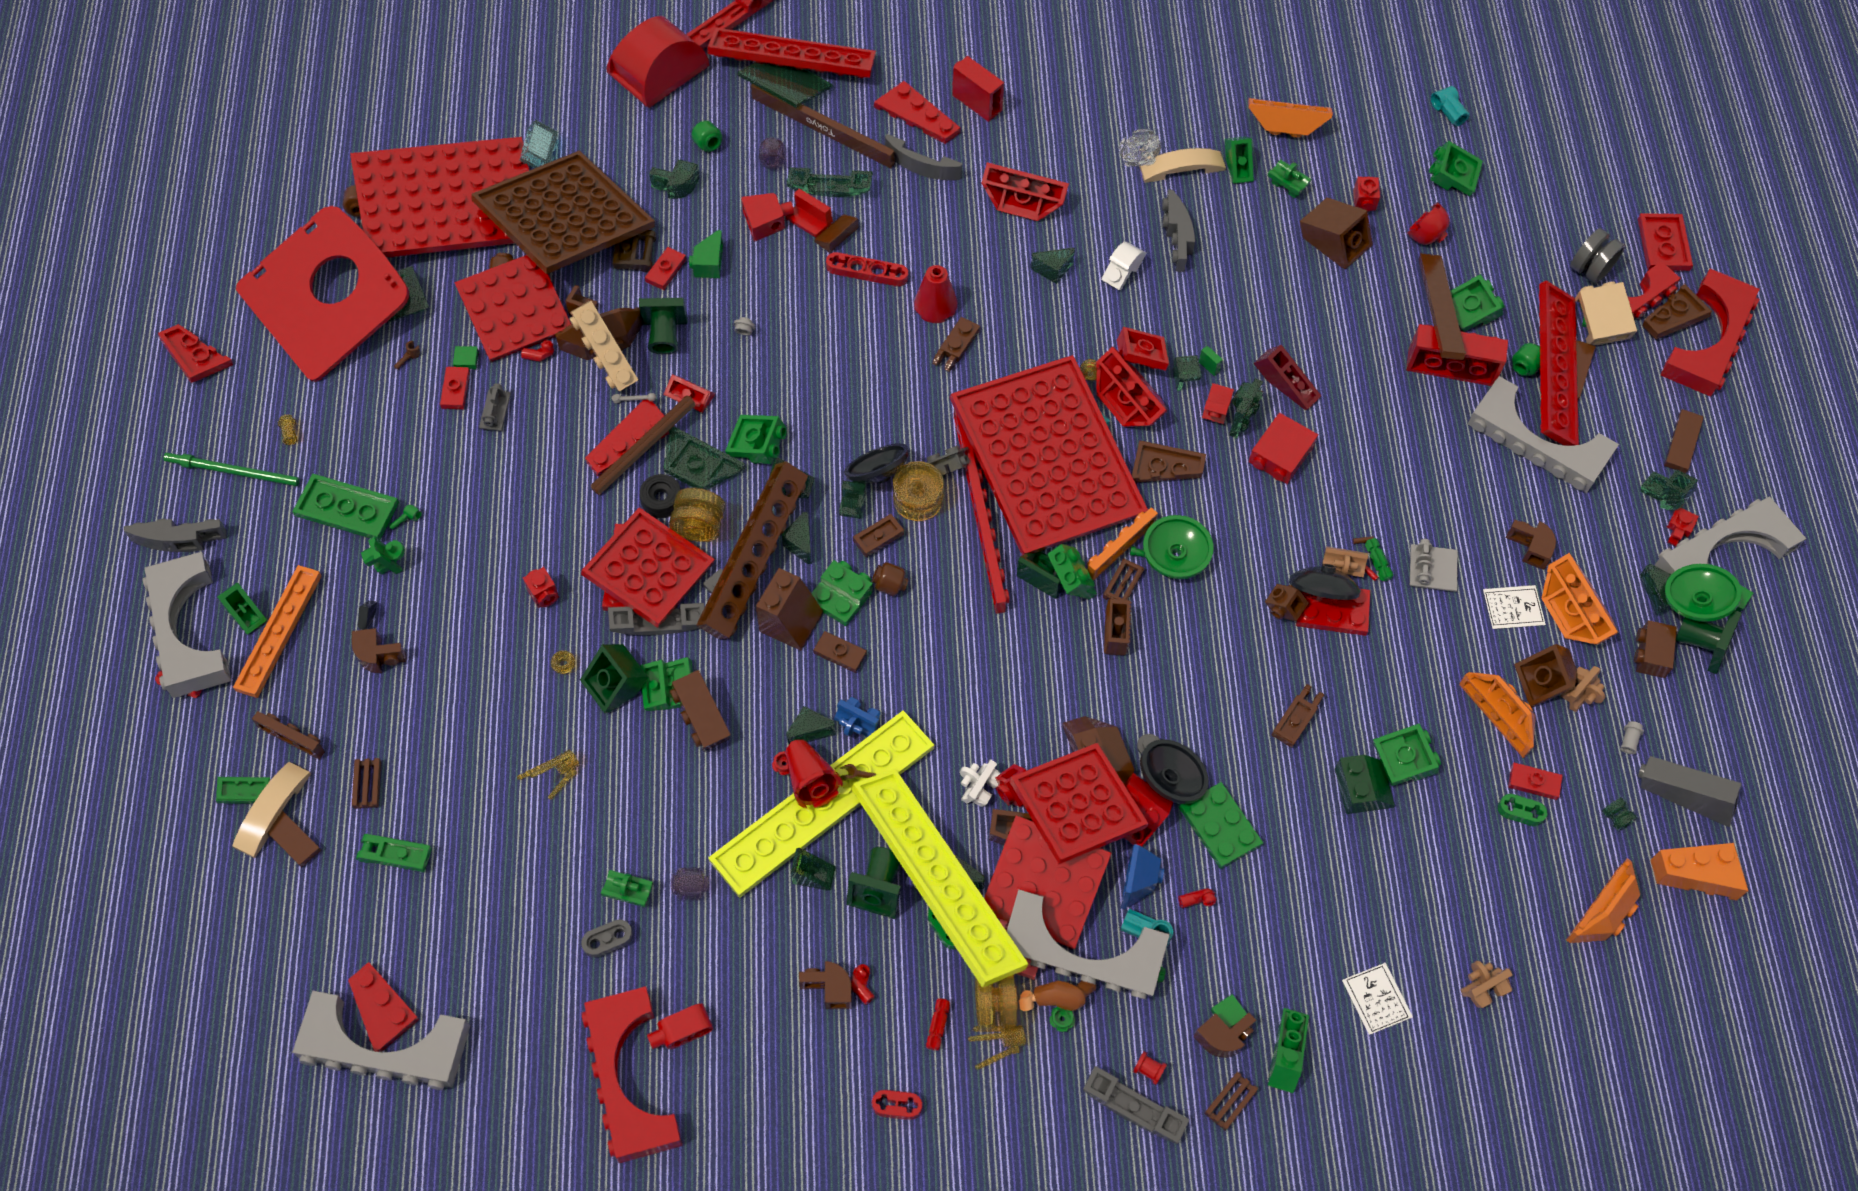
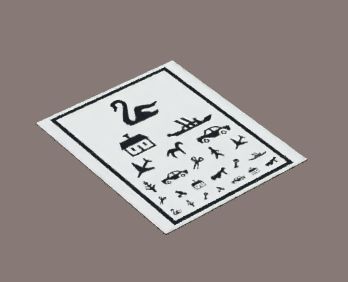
M1536 585L1483 589L1492 629L1546 625Z
M1386 963L1342 980L1369 1035L1413 1017Z

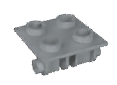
M1428 539L1420 540L1418 545L1411 544L1409 586L1457 592L1458 550L1432 547Z

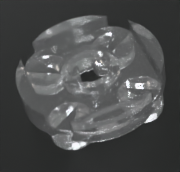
M1150 129L1136 130L1132 132L1133 136L1128 139L1125 137L1121 141L1119 153L1126 166L1152 165L1161 151L1160 139Z

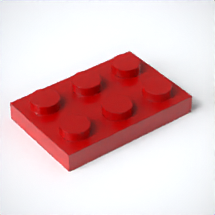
M1640 213L1638 224L1647 270H1650L1662 261L1672 271H1690L1693 267L1683 214Z
M1360 589V596L1352 600L1324 598L1300 591L1308 601V605L1296 621L1295 626L1366 636L1369 626L1370 590Z

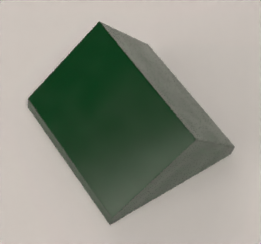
M1039 551L1020 556L1016 576L1056 599L1064 587L1048 555Z

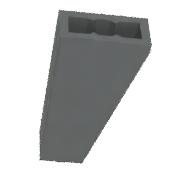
M1649 756L1647 765L1642 763L1638 778H1642V789L1722 825L1731 826L1738 805L1742 783Z

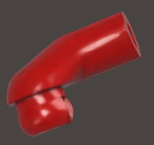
M860 964L853 970L851 988L861 1001L867 1005L875 996L867 987L870 968L865 964Z

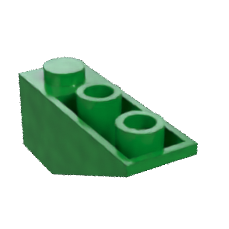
M1283 1008L1267 1086L1294 1093L1302 1073L1309 1015Z

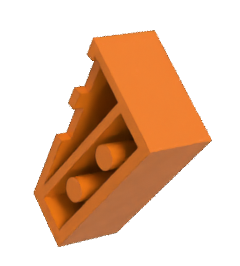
M1734 843L1660 850L1650 860L1656 883L1684 890L1703 891L1705 894L1712 896L1714 894L1727 896L1729 899L1736 901L1748 892Z

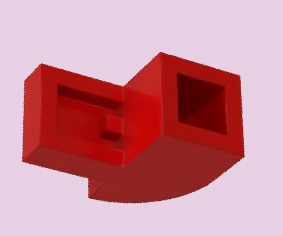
M1212 383L1202 418L1224 424L1234 389Z

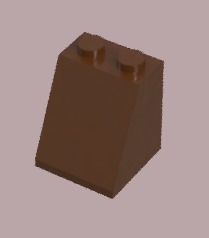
M1327 197L1300 220L1303 239L1344 269H1347L1373 245L1367 210Z
M778 568L756 605L759 632L802 651L823 614L822 608L802 579Z

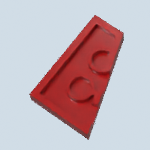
M179 324L158 333L159 339L191 383L233 365L232 359L226 355L222 356L211 345L207 346L199 340V337Z
M369 962L348 979L375 1052H383L419 1021L418 1017Z

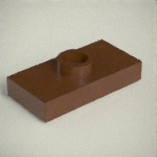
M824 631L813 653L856 673L867 655V650Z

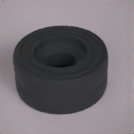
M656 474L647 478L641 485L639 492L641 505L651 516L666 518L675 514L681 507V488L673 477L666 474ZM658 492H665L667 494L664 500L655 499V495Z

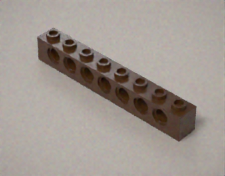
M787 461L775 464L696 624L697 627L717 639H728L736 632V623L747 609L746 603L757 588L756 582L759 576L767 568L766 562L777 547L776 541L779 535L786 529V521L796 508L795 502L798 496L806 488L805 482L808 475ZM783 487L786 490V495H784L782 492ZM773 506L776 509V516L774 515L772 510ZM763 526L767 531L766 536L763 533ZM753 546L757 550L756 556L753 553ZM743 567L747 570L746 576L743 574ZM733 587L737 590L736 597L733 595ZM723 607L727 611L726 617H724L722 613Z

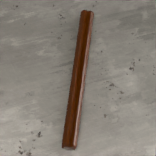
M688 395L685 396L591 484V489L598 495L604 492L695 406L694 400Z

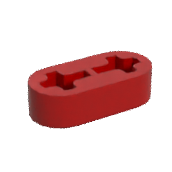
M880 1090L872 1098V1109L874 1113L881 1117L913 1120L921 1114L922 1101L919 1096L913 1093ZM882 1097H886L887 1102L895 1103V1106L887 1105L886 1110H881L880 1105L876 1104V1102H880ZM908 1100H913L914 1105L918 1106V1108H914L912 1113H908L906 1107L898 1105H906Z

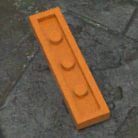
M1152 507L1145 513L1141 512L1130 527L1126 526L1121 530L1118 535L1119 537L1115 541L1110 540L1104 546L1101 554L1091 557L1087 563V570L1093 581L1146 533L1148 528L1156 521L1158 512Z

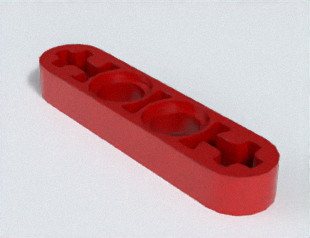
M838 252L830 253L826 258V268L831 274L892 286H903L908 282V269L901 264ZM859 264L862 266V269L855 271L851 269V266ZM880 268L883 270V273L876 275L872 273V270Z

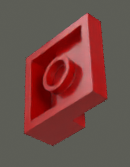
M1127 327L1122 328L1117 338L1118 352L1124 356V360L1132 364L1138 363L1149 366L1152 369L1166 371L1169 360L1164 337Z

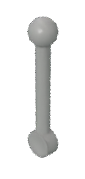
M654 393L637 396H620L619 394L612 396L614 403L627 400H649L652 402L656 399Z

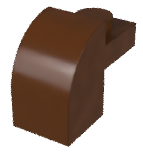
M1514 520L1505 537L1527 546L1522 562L1542 570L1546 568L1551 560L1556 546V538L1553 531L1541 521H1539L1535 528L1526 522Z
M376 628L352 631L353 652L362 667L367 671L382 673V664L397 665L399 662H406V652L402 644L382 645V639Z
M825 961V972H820V969L808 968L805 969V972H799L800 989H825L826 1009H852L851 981L847 972L841 966Z
M1215 1013L1196 1030L1193 1037L1208 1053L1221 1058L1233 1057L1244 1048L1245 1044L1242 1041L1246 1040L1254 1032L1252 1026L1256 1019L1248 1013L1230 1029Z

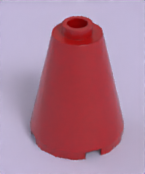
M934 265L929 267L924 275L914 299L916 313L918 312L924 321L942 323L950 316L953 317L955 315L958 303L947 270L942 266Z
M792 741L786 748L785 754L795 800L803 808H807L806 805H814L815 808L829 803L839 794L837 790L841 785L842 787L843 785L840 775L807 741Z

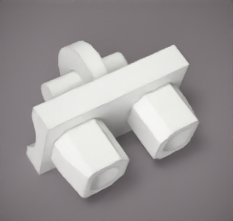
M989 760L988 764L984 763L978 773L976 772L979 766L975 763L970 768L962 767L960 775L964 779L961 785L967 787L971 782L961 798L963 802L967 804L972 801L981 807L988 803L991 794L982 787L985 782L992 788H996L999 785L995 777L1001 773L995 769L996 762Z

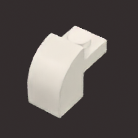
M1128 242L1121 243L1109 260L1111 262L1101 280L1118 290H1122L1131 272H1137L1147 253Z

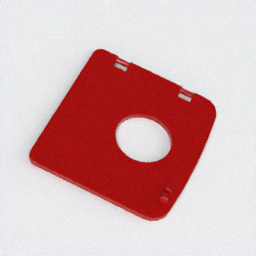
M335 206L324 207L311 217L309 222L295 231L260 262L261 264L253 271L248 272L240 279L236 285L239 295L304 375L313 382H317L326 376L400 311L409 298L407 285L388 258L348 215ZM316 223L317 227L308 234L306 231ZM335 258H348L354 261L358 268L359 277L353 292L346 299L337 303L326 304L318 301L312 289L313 279L318 269L326 262ZM265 268L266 272L257 279L255 276Z

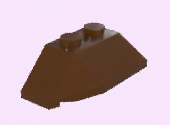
M639 307L634 309L617 308L600 314L621 351L631 346L643 326ZM573 324L555 334L559 350L585 360L596 357L592 348L588 350L581 338L584 335L581 330H576Z
M1086 716L1062 723L1072 752L1098 743L1123 784L1134 773L1135 769L1117 726Z

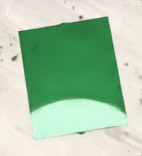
M755 62L737 72V76L795 108L816 98L833 86L830 82L808 70L797 69L793 66H777L772 63Z

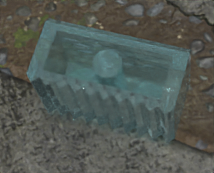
M535 120L528 127L519 159L520 162L531 166V168H537L554 161L555 156L552 153L559 143L557 139L558 131Z

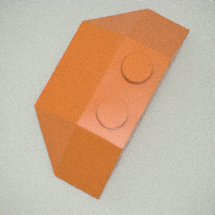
M1248 99L1249 109L1264 129L1274 135H1281V132L1290 133L1292 137L1309 135L1331 119L1333 115L1332 108Z
M1570 553L1548 565V573L1541 599L1566 639L1598 645L1619 633L1606 607Z
M1474 672L1465 674L1459 685L1522 758L1526 757L1534 747L1536 715L1533 713L1531 706L1524 702L1517 695L1515 688L1499 675Z
M1627 858L1612 875L1566 939L1569 943L1605 941L1612 934L1617 936L1624 928L1625 924L1622 920L1625 916L1630 918L1638 908L1635 902L1640 897L1631 860Z

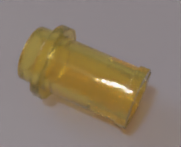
M282 415L278 421V426L282 432V441L285 445H293L298 442L295 430L296 420L292 415Z

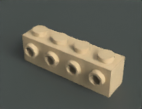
M588 301L571 311L572 317L569 318L576 330L580 329L584 337L581 339L588 350L592 348L596 357L593 359L600 370L604 368L608 376L605 379L610 388H616L617 391H621L638 381L592 301Z

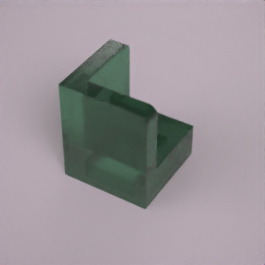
M1197 355L1175 357L1173 374L1177 391L1182 390L1184 381L1201 380Z
M843 480L839 515L861 519L866 498V484Z

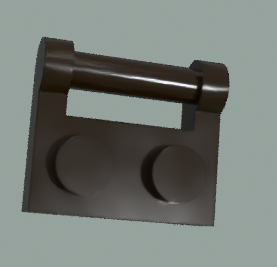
M647 230L615 244L613 268L641 270L648 273L653 267L651 258L653 243L656 241V232ZM639 240L645 241L643 259H637Z

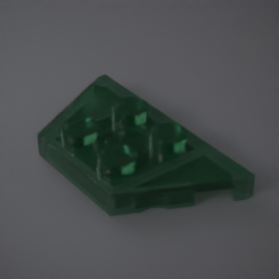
M674 426L669 430L663 466L664 472L702 493L745 469V463Z

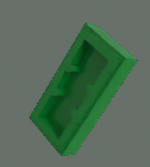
M218 777L216 803L254 804L263 789L271 781L270 777Z

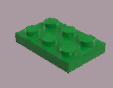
M1222 782L1208 789L1198 801L1190 804H1181L1179 807L1220 870L1263 845V841Z

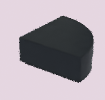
M369 600L359 607L358 629H368L372 624L377 608L376 601Z

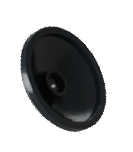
M901 443L876 448L853 460L845 468L844 474L848 480L857 483H884L890 480V476L898 472L906 462L910 453L909 448L906 444Z
M1322 564V567H1307L1294 572L1289 578V583L1294 588L1324 598L1352 600L1358 598L1361 592L1359 586L1347 574L1336 570V566L1331 564Z
M1160 739L1149 743L1143 750L1140 757L1142 774L1149 786L1161 797L1175 803L1190 804L1201 799L1206 793L1209 784L1207 770L1200 758L1188 747L1176 741Z

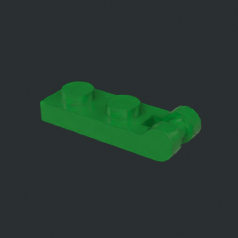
M364 834L361 841L363 846L357 852L356 860L363 863H376L425 872L432 848L430 845ZM378 846L376 853L371 852L373 847Z

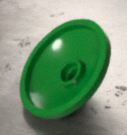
M1170 515L1158 519L1148 528L1143 540V552L1147 562L1158 573L1170 578L1186 579L1200 574L1209 565L1213 555L1214 547L1210 533L1200 522L1187 516ZM1172 553H1178L1180 556H1174Z
M1710 564L1684 566L1671 574L1665 586V597L1670 607L1678 614L1696 621H1715L1729 616L1739 606L1742 596L1738 580L1727 570Z

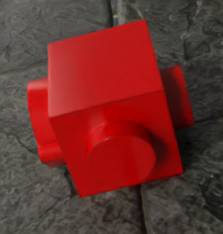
M1357 177L1353 189L1355 207L1367 211H1376L1380 200L1379 177Z
M544 567L532 570L527 576L523 577L527 591L538 608L548 607L559 598L556 586Z
M1013 764L995 777L999 784L996 787V791L1008 806L1014 804L1020 807L1023 804L1012 787L1010 779L1012 776L1026 771V769L1016 764Z

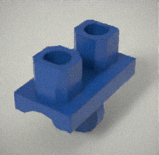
M850 697L847 701L841 699L838 702L834 720L845 727L844 735L849 737L854 731L859 735L862 734L868 737L877 730L880 711L869 708L865 712L860 709L861 703L859 700Z

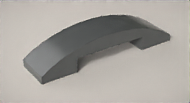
M886 134L885 146L894 150L895 162L902 167L932 179H961V162L945 156L942 157L940 162L906 149V141Z
M704 603L680 604V608L674 609L658 628L639 616L630 607H609V631L630 635H665L699 629L696 624L704 610Z
M1094 1066L1083 1088L1085 1093L1109 1110L1142 1129L1175 1144L1179 1143L1190 1120L1167 1106L1161 1107L1119 1083L1118 1078L1097 1066Z

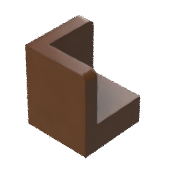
M577 285L573 287L565 300L570 317H572L571 311L588 301H592L595 308L598 309V302L583 297L580 286Z

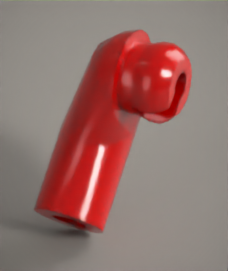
M545 340L541 344V348L537 350L523 348L521 358L538 362L543 361L553 355L555 350L553 348L554 344L551 341Z
M1209 888L1178 896L1181 908L1202 902L1205 906H1212L1216 903L1217 899L1214 896L1215 892Z

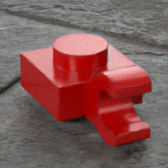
M1677 506L1667 525V528L1673 530L1668 543L1677 546L1683 535L1689 537L1699 516Z

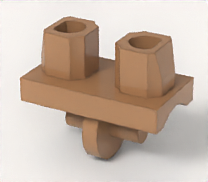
M1326 546L1322 564L1334 565L1336 570L1347 575L1364 577L1368 553Z
M1594 666L1589 671L1578 667L1575 681L1578 685L1560 694L1562 698L1570 702L1571 710L1577 712L1584 702L1587 704L1603 702L1605 694L1602 690L1605 687L1598 678V674L1601 672L1600 668Z
M1475 961L1471 965L1473 972L1468 974L1470 981L1474 982L1460 989L1463 997H1470L1477 1008H1484L1492 1003V999L1487 992L1490 988H1493L1496 996H1503L1512 991L1508 980L1512 973L1509 968L1504 970L1500 968L1494 969L1491 963L1483 965L1480 961Z

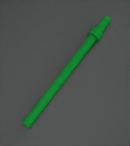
M166 452L163 457L165 462L180 464L181 467L190 469L197 467L292 486H298L300 482L299 477L195 458L194 455L185 453L178 455Z

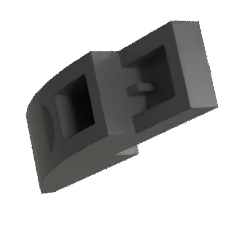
M1168 189L1167 198L1162 200V211H1166V215H1163L1162 227L1166 228V237H1171V245L1175 246V250L1172 251V263L1176 264V272H1184L1187 255H1192L1194 250V229L1185 205L1173 190Z
M158 519L154 522H138L133 525L123 526L124 532L132 542L150 549L168 552L204 550L203 542L227 538V530L220 519H208L198 523H183L179 526H176L172 519Z

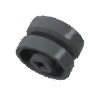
M1598 228L1580 247L1570 267L1578 273L1587 270L1586 278L1592 283L1597 284L1617 263L1626 245L1618 239L1609 242L1610 234L1602 228Z

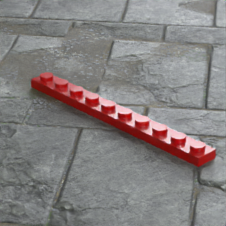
M954 409L953 418L960 449L968 447L967 450L963 451L964 455H967L969 458V463L964 469L995 613H1005L1006 604L1009 603V593L1007 589H1003L1002 585L1005 582L1003 569H999L998 562H1000L999 549H995L993 542H996L994 528H990L989 522L992 521L990 508L985 507V502H987L986 489H981L980 483L983 482L982 471L977 469L976 463L979 461Z

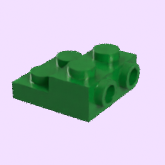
M1451 141L1446 142L1442 147L1439 146L1433 154L1436 161L1429 169V173L1432 174L1430 180L1446 190L1453 186L1468 196L1472 195L1476 189L1483 160Z
M1481 274L1450 291L1458 324L1462 332L1480 323L1484 326L1503 315L1502 308L1505 305L1499 296L1495 297L1492 292L1494 288L1488 279L1484 280Z
M740 415L725 452L729 457L749 458L752 463L772 464L773 459L779 456V444L781 439L786 438L787 428L779 416Z
M1061 544L1047 554L1066 594L1091 599L1097 595L1094 589L1095 583L1085 568V563L1076 548Z
M833 560L820 577L821 582L811 594L822 608L823 613L847 626L872 594L873 583L867 574L860 572L858 575L853 572L852 567L847 562L841 561L838 563Z
M1420 723L1373 739L1374 747L1391 786L1411 779L1417 781L1438 773L1439 766L1441 765L1440 758L1436 751L1432 752L1429 746L1431 744L1430 736L1427 730H1422Z

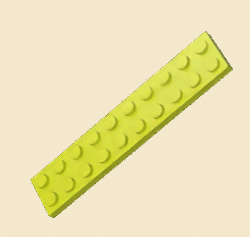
M903 710L830 766L840 776L848 775L846 769H840V767L847 764H853L857 770L876 773V775L896 769L899 775H901L934 749V744ZM854 777L847 781H842V787L840 785L837 789L839 794L832 801L818 808H815L814 805H806L807 808L799 806L793 793L708 857L709 862L737 896L741 898L858 808L861 803L851 789L853 783L867 778Z
M893 769L853 783L851 790L982 988L1026 970L1028 962L897 770Z

